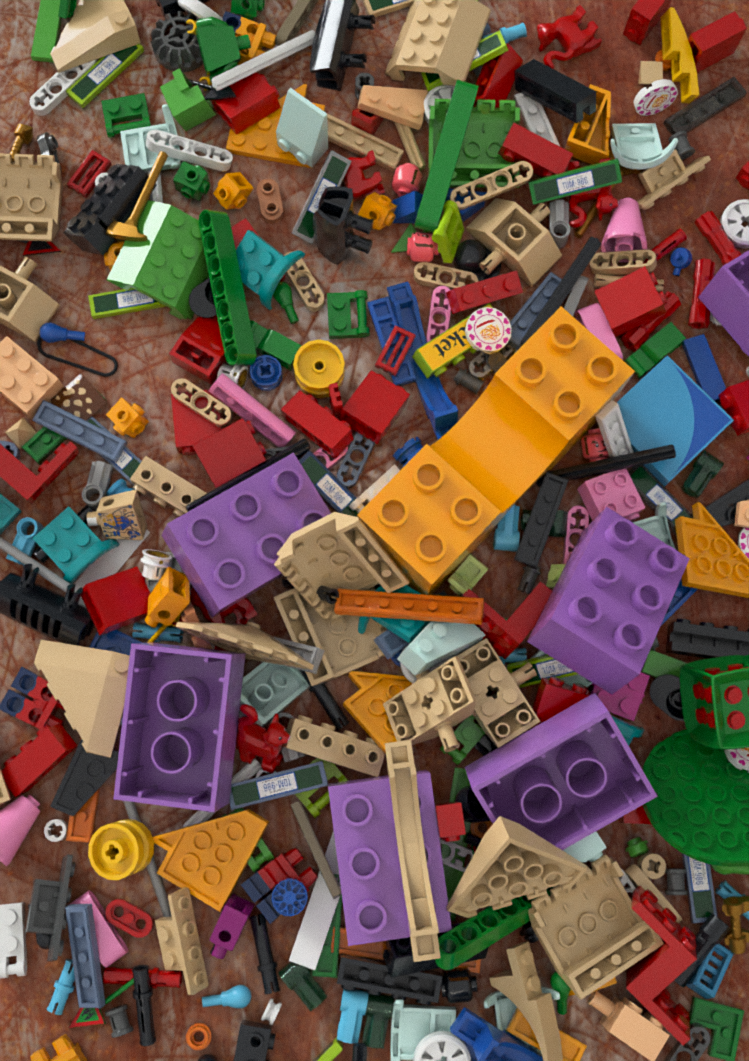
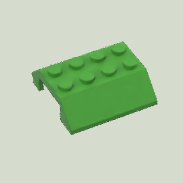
M435 99L434 106H430L428 176L451 99ZM477 99V107L472 109L450 187H460L515 164L514 162L505 161L498 154L512 124L516 123L519 125L520 108L515 107V100H499V108H495V100ZM519 168L518 173L512 176V182H513V183H514V178H515L516 176L520 175V168ZM498 176L495 179L499 187H505L508 184L504 176ZM479 184V185H477V186H475V187H485V186Z
M148 200L137 225L140 234L147 236V241L125 240L106 280L126 291L133 288L171 308L169 314L180 320L192 319L194 312L189 305L190 293L196 286L209 278L199 220L170 204Z

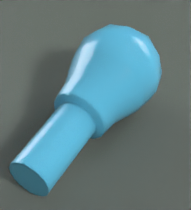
M237 985L221 992V994L202 997L203 1007L222 1005L223 1007L229 1006L242 1009L250 1003L251 991L245 985Z

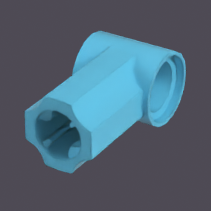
M514 504L497 524V529H495L493 550L517 552L520 540V532L518 531L520 506Z
M29 517L21 519L17 524V534L12 545L31 557L37 544L33 537L44 528L43 525ZM34 524V532L27 535V528ZM7 555L6 559L24 566L23 563L11 555Z
M343 989L337 1040L349 1044L358 1043L362 1018L366 1013L369 993H366V991Z

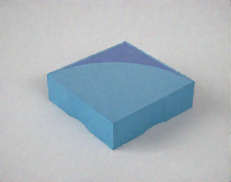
M668 355L617 402L633 452L674 445L676 451L675 458L640 465L662 488L734 421Z

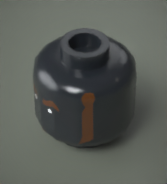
M468 968L446 970L441 983L442 997H446L449 1003L470 1002L473 998V992H478L476 976H471Z

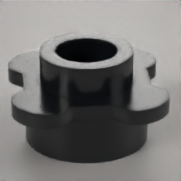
M530 921L522 926L519 934L524 936L526 941L534 943L539 940L532 929Z

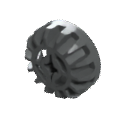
M178 11V16L173 17L168 13L165 15L164 21L159 19L156 22V28L151 32V44L157 61L168 70L175 71L180 68L182 72H189L204 64L197 36L187 33V31L193 29V24L188 26L176 25L178 23H186L188 19L199 20L191 12L184 16L183 11ZM172 25L170 34L164 36L165 30Z

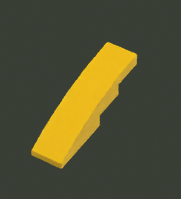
M670 7L660 17L663 60H671L672 81L680 82L681 103L689 104L699 96L697 71L685 29L675 8Z

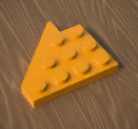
M303 84L295 89L304 98H306L307 84ZM286 95L278 99L281 108L237 135L230 129L226 150L231 154L311 168L307 164H301L295 158V155L289 151H283L277 144L276 129ZM313 103L325 112V105Z
M700 502L692 505L693 519L683 516L675 519L678 551L690 558L681 578L682 586L749 598V559Z
M351 671L348 677L360 690L345 700L343 706L386 754L385 743L397 742L383 703L412 685V683L405 676Z
M246 809L152 837L154 843L168 851L157 874L180 888L188 887L191 895L221 912L270 821Z

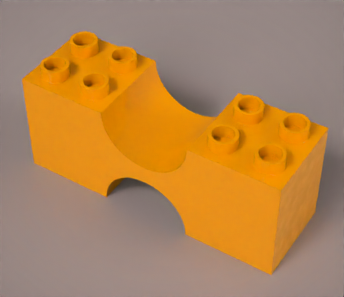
M561 306L494 374L485 391L466 414L438 441L430 446L426 444L357 514V517L409 579V584L407 585L420 594L433 595L466 558L488 537L499 521L530 487L548 470H551L597 422L595 416L611 400L615 401L635 371Z

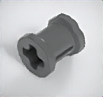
M360 73L355 78V97L358 100L363 85L374 86V77L369 73Z
M685 130L675 133L668 139L669 143H671L674 138H678L675 149L681 160H685L695 153L694 147H691L687 139L688 134Z
M666 868L667 889L665 890V895H688L684 882V874L687 873L686 869Z
M127 1004L105 1011V1015L109 1016L112 1027V1038L125 1035L134 1030L128 1019Z

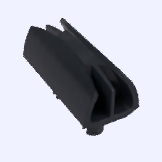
M325 0L316 28L310 59V72L315 73L318 87L341 91L348 67L365 68L364 63L367 62L366 54H350L355 30L357 28L373 30L372 24H375V16H358L359 7L356 0Z
M337 186L327 187L322 193L318 210H316L313 216V228L319 252L332 263L339 265L345 260L350 247L369 254L373 240L354 234L353 228L369 235L373 226V219L354 214L352 189Z
M25 564L23 566L22 576L10 573L0 581L1 614L65 644L79 646L80 640H85L86 636H90L94 623L86 606L79 603L83 592L82 587L75 592L76 584H70L67 586L65 596L35 583L39 567L32 571V564Z

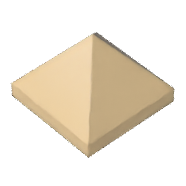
M21 418L5 433L22 449V446L37 432L24 418Z

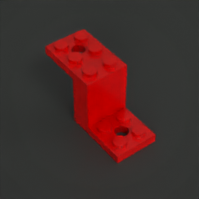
M71 441L67 445L62 443L54 452L56 456L50 462L46 460L38 468L39 474L36 476L0 444V477L32 504L80 452L78 447Z
M540 581L507 621L487 603H484L482 625L475 624L486 634L482 640L487 638L497 655L506 659L535 627L552 590ZM468 589L462 596L470 598H480L470 589Z
M639 885L633 891L632 909L660 936L664 944L627 969L626 989L684 1046L691 1039L690 1015L680 1003L676 1004L670 998L671 995L666 987L697 960L696 937L688 927H682L676 921L677 918L667 907L664 909L657 902L658 898L651 890L647 889L645 891Z

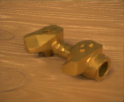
M26 124L17 125L14 132L16 139L10 152L12 162H15L14 155L20 154L23 144L29 145L31 143L33 127Z
M732 896L723 899L722 911L725 912L726 916H730L731 929L726 934L725 944L730 947L732 953L743 954L746 951V943H749V930L741 928L740 915L749 911V896Z

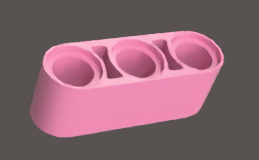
M599 303L576 310V320L623 360L621 349Z
M88 890L70 903L92 904L99 960L105 968L128 953L125 942L115 926L106 919L105 910L93 892Z

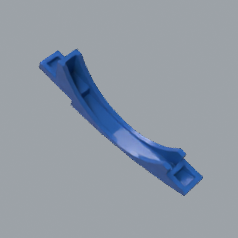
M407 281L387 287V292L399 327L416 335L408 355L416 376L415 383L438 441L458 422V409L448 398L439 377L436 378L433 375L427 379L412 358L415 351L425 345L427 341L417 298L413 295L410 284ZM405 337L404 339L405 345L409 339L408 337Z
M466 1007L462 1009L450 1027L452 1034L473 1047L478 1061H543L542 1054L505 1029L501 1031Z

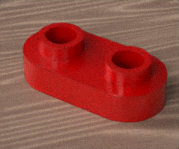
M115 899L106 907L105 916L108 922L134 937H145L154 927V920L150 913L125 899ZM117 907L123 908L124 914L122 916L116 914ZM139 919L145 921L146 925L144 928L138 927L137 922Z

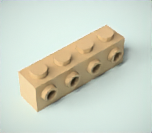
M147 456L144 457L130 478L132 484H134V490H137L138 493L144 496L146 493L154 497L153 501L163 508L168 505L174 509L173 513L178 517L187 513L186 506L207 494Z
M299 715L298 719L290 718L286 731L291 737L289 742L283 744L282 747L371 776H379L385 753L373 739L359 740L357 739L358 734L344 730L343 734L335 732L336 727L326 723H321V726L312 724L313 719Z

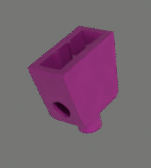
M234 893L225 904L209 939L214 943L210 951L212 956L224 959L228 950L233 951L255 906L254 903Z

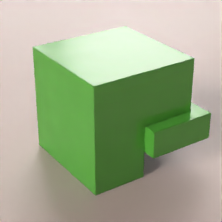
M180 68L172 72L175 79L160 87L173 117L185 131L216 115L210 100L204 98L199 85L193 86Z

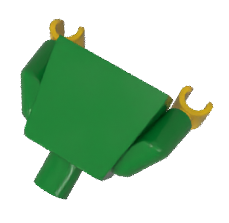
M207 17L197 21L188 19L186 21L187 24H193V29L187 31V33L197 36L206 75H210L201 77L200 82L207 80L208 85L212 86L211 80L213 77L238 66V62L241 59L240 50L251 48L248 34L236 37L233 26H228L225 21L214 17Z

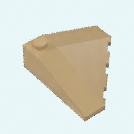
M80 0L73 12L72 19L66 24L58 44L52 49L50 54L58 73L135 46L141 42L136 24L124 0Z
M177 622L176 624L177 628L221 649L246 653L245 659L308 670H313L314 667L313 664L273 636L260 630L261 626L253 622H247L246 625Z
M41 640L34 664L39 672L42 670L49 682L47 686L55 700H59L65 709L64 715L73 731H78L83 740V743H81L86 753L111 758L124 711L130 655Z
M499 816L484 834L446 908L447 911L466 918L477 916L476 910L479 908L492 906L493 910L512 905L511 900L513 898L526 895L527 899L530 900L547 895L546 889L557 885H561L562 889L573 887L588 868L579 860L521 824Z

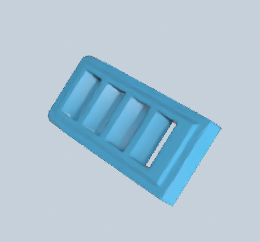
M721 944L715 945L698 966L696 973L686 986L705 999L714 998L734 953ZM713 951L723 957L722 961L712 955ZM710 961L718 966L717 970L710 966L708 962ZM704 971H706V972H708L709 974H711V975H712V978H709L708 976H706L705 974H703Z

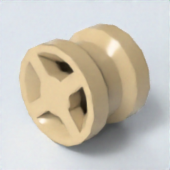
M645 853L637 861V866L650 879H658L666 871L665 860L658 854Z

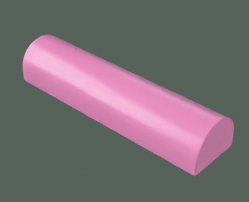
M224 373L219 376L208 390L245 421L249 420L257 431L278 448L284 447L295 435L296 432Z

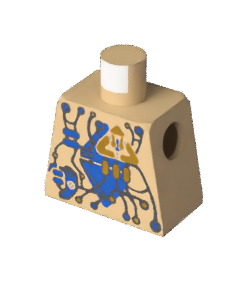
M137 490L105 496L100 499L97 511L87 513L88 525H101L103 535L108 539H144L147 523Z

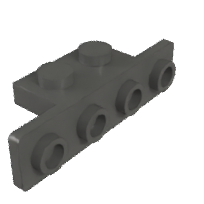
M69 854L62 858L59 881L35 879L33 881L25 932L51 935L47 957L48 962L56 961L58 956L62 955L64 940H60L61 932L67 925L66 913H64L65 905L69 903L72 890L68 887L69 878L73 877L75 871V862H72L73 855Z

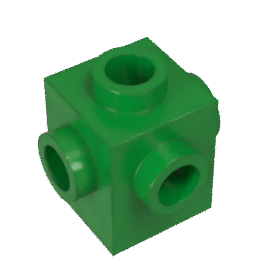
M232 0L231 13L240 14L241 17L252 20L261 11L263 12L265 0Z
M183 161L173 178L175 189L188 199L194 198L200 201L203 194L206 195L210 188L208 173L199 165L193 166Z

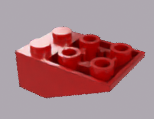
M217 315L212 318L198 317L181 334L169 353L174 364L211 385L217 378L219 368L227 362Z

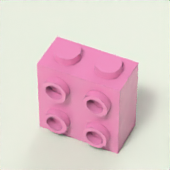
M627 469L608 472L585 481L577 489L592 521L606 507L631 522L640 517L639 513L645 509L644 503Z

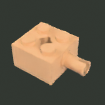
M598 990L592 992L587 1003L604 1014L599 1023L607 1031L648 1060L655 1061L670 1036L663 1030L664 1026L647 1012L641 1015L643 1010L626 997L622 1001L614 997L611 1001L599 993Z

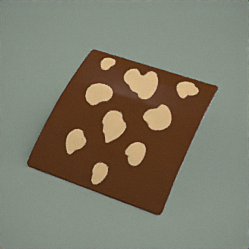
M79 374L51 399L55 406L85 421L107 403L103 396L82 374Z

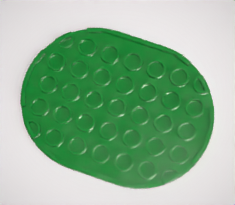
M686 729L675 732L672 736L660 741L650 752L642 769L658 796L643 804L645 813L653 827L672 847L690 858L716 866H749V771L736 768L728 760L725 749H712L690 738Z

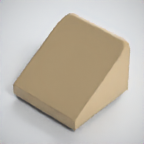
M640 61L638 84H651L654 81L663 79V62Z

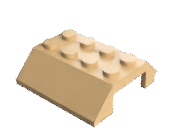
M414 0L407 13L406 22L402 26L398 37L399 40L395 44L391 55L392 58L389 60L385 74L390 76L392 80L404 81L405 76L402 70L438 73L443 85L452 86L456 85L457 79L466 81L491 10L477 0Z
M0 153V240L53 241L60 226L62 199L60 163L55 162L54 155H37V163H35L34 154H15V162H12L11 154Z
M333 512L292 533L276 555L279 558L274 563L276 568L287 577V580L300 592L311 606H314L315 611L323 619H327L331 615V618L334 620L342 615L335 614V603L329 604L320 599L317 590L321 585L337 590H367L380 583L385 591L390 593L409 584V579L358 517Z
M373 586L365 591H375L376 589ZM295 588L274 597L292 641L324 650L317 673L306 672L312 687L341 677L385 657L374 639L388 629L372 618L369 619L365 632L360 634L358 632L360 616L342 615L333 620L330 615L329 618L323 619L315 611L314 606H311Z
M606 854L591 863L592 869L587 866L588 870L573 887L562 889L561 885L550 889L551 896L547 894L537 897L531 901L532 908L528 910L532 929L556 972L581 1000L664 944L660 936L632 909V901L618 878L623 876L624 873L617 861H613Z

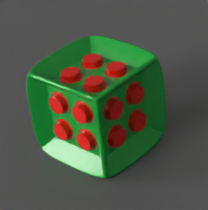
M749 655L721 656L698 660L681 666L680 694L685 727L690 738L712 749L729 750L749 747Z

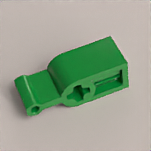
M251 320L250 324L255 349L261 355H270L276 358L282 367L292 371L295 354L302 345Z
M670 322L624 362L635 371L634 373L638 378H641L667 355L669 356L680 347L686 337Z

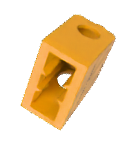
M169 566L167 567L148 598V615L144 620L149 626L155 628L159 623L166 626L171 625L190 603V585L185 574Z

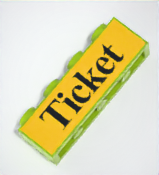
M490 303L487 304L486 306L482 307V308H485V307L493 308ZM470 316L415 351L412 358L427 379L433 375L436 378L447 371L446 367L452 363L456 366L465 359L464 355L470 351L472 354L477 352L469 344L465 335L466 323Z

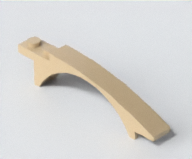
M411 740L385 743L413 961L441 958L437 936L439 929L425 855Z
M521 942L506 949L511 970L503 971L490 977L491 986L507 996L522 1012L536 1036L543 1061H563L561 1039L551 993H542L529 942Z

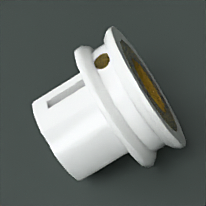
M223 364L219 368L217 379L224 373L244 390L249 370L247 366Z
M142 550L144 555L140 559L144 563L142 576L152 580H160L166 568L172 566L170 561L173 559V556L159 550Z

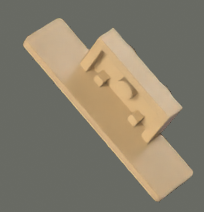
M675 149L662 164L640 172L638 176L648 194L637 201L639 209H649L655 204L654 201L657 198L669 195L672 192L671 188L675 185L684 184L689 180V175L692 173L696 174L705 169V164L711 160L710 156L699 157L685 167Z
M183 887L168 895L172 917H161L155 920L165 970L183 971L188 995H194L208 987L209 983L190 891L188 887Z

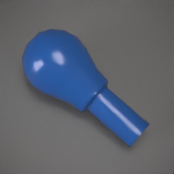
M51 322L43 324L39 330L41 339L48 343L66 341L67 339L85 341V332L71 331Z

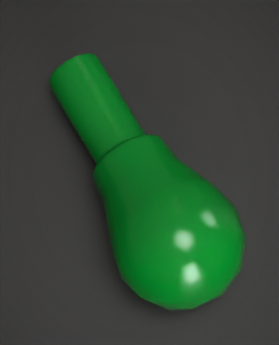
M280 281L273 293V297L282 309H285L290 323L295 324L299 319L293 308L291 287L288 283Z
M555 971L551 975L550 983L552 989L560 994V999L557 1000V1012L560 1015H565L567 1013V999L571 989Z

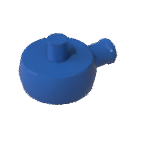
M677 248L672 252L670 261L675 267L673 275L680 276L681 269L690 265L692 254L688 249Z

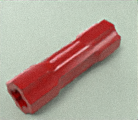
M707 211L695 220V225L701 234L707 238L721 259L723 266L742 255L722 229L721 223L713 211Z
M703 258L696 260L694 263V288L692 306L689 309L688 326L692 329L700 330L709 326L710 311L698 297L714 277L715 262L711 259Z
M667 291L664 294L667 300V304L664 305L666 314L628 331L621 338L623 345L628 350L636 352L648 340L653 330L681 306L679 297Z

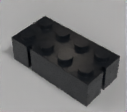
M113 165L108 170V176L105 180L95 187L91 198L81 205V210L77 216L70 219L67 223V228L63 233L82 251L104 255L113 244L115 239L106 234L103 226L109 227L113 221L125 223L130 217L148 178V175L139 166Z

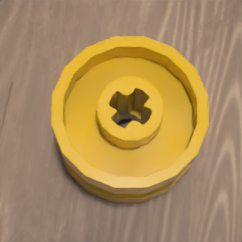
M313 340L301 346L295 354L293 363L295 379L303 393H309L315 398L329 397V384L338 383V390L340 389L345 376V362L343 354L336 345L325 340Z
M123 819L100 827L92 835L88 856L93 869L98 875L107 880H119L140 872L149 865L154 854V840L151 832L143 823L135 819Z

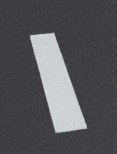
M146 529V532H145V535H144V539H145V538L149 535V533H150L147 529ZM116 539L120 545L102 555L85 570L74 583L76 584L75 592L80 587L83 589L87 583L116 574L144 539ZM80 596L79 603L85 606V604H84V602H83V600H82V598H81V596Z
M333 830L325 857L333 874H339ZM320 871L289 961L313 970L316 969L340 898L339 896L333 899ZM335 878L341 889L340 882H338V878Z

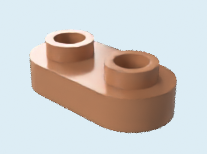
M264 179L257 185L261 215L264 221L274 224L283 217L279 186L272 179ZM266 187L272 188L270 191L264 190ZM271 207L275 208L274 211H269L268 209Z

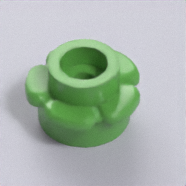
M641 837L632 839L627 842L628 847L625 849L631 858L638 857L649 851L646 845L648 841H642Z

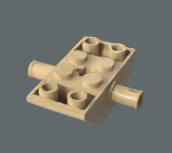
M495 198L466 227V230L492 252L479 264L483 271L487 268L486 274H490L503 262L512 271L517 270L518 276L533 287L562 257L550 232L540 224L550 214L547 206L542 209L545 204L540 203L529 214L514 201Z
M24 257L15 273L0 266V324L36 343L40 337L39 330L41 326L49 323L60 305L35 284L27 280L37 267V264L31 259L28 261V257Z
M487 638L457 655L477 701L472 716L475 717L482 730L497 748H500L540 723L539 718L519 689L521 684L537 676L535 669L529 671L533 667L529 662L512 673L508 672ZM488 690L496 692V699H494L492 696H486Z
M454 656L431 672L428 669L416 675L417 680L415 683L383 703L397 741L411 740L412 745L439 736L445 752H451L460 747L452 727L472 715L477 701L458 656Z

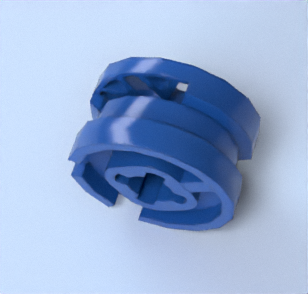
M262 355L256 358L254 364L250 365L251 380L257 389L271 391L280 385L283 373L280 362L270 355Z
M418 436L415 437L416 440L412 438L407 441L401 449L399 448L393 454V458L403 464L402 468L423 448L422 441Z
M295 878L280 881L272 892L273 907L284 916L299 914L307 903V889L301 881Z

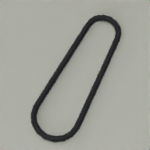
M41 337L38 338V350L45 357L104 377L111 376L117 371L118 364L114 357L81 341L71 340L111 359L114 362V369L110 373H102L49 355L42 350Z

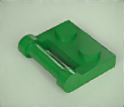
M145 93L101 101L108 138L121 134L120 131L151 126ZM137 119H143V120H141V121L130 122V123L119 124V125H114V126H113V124H115V123L126 122V121L137 120Z
M367 291L327 293L329 339L365 338L370 336L366 315ZM350 302H357L358 328L351 329Z

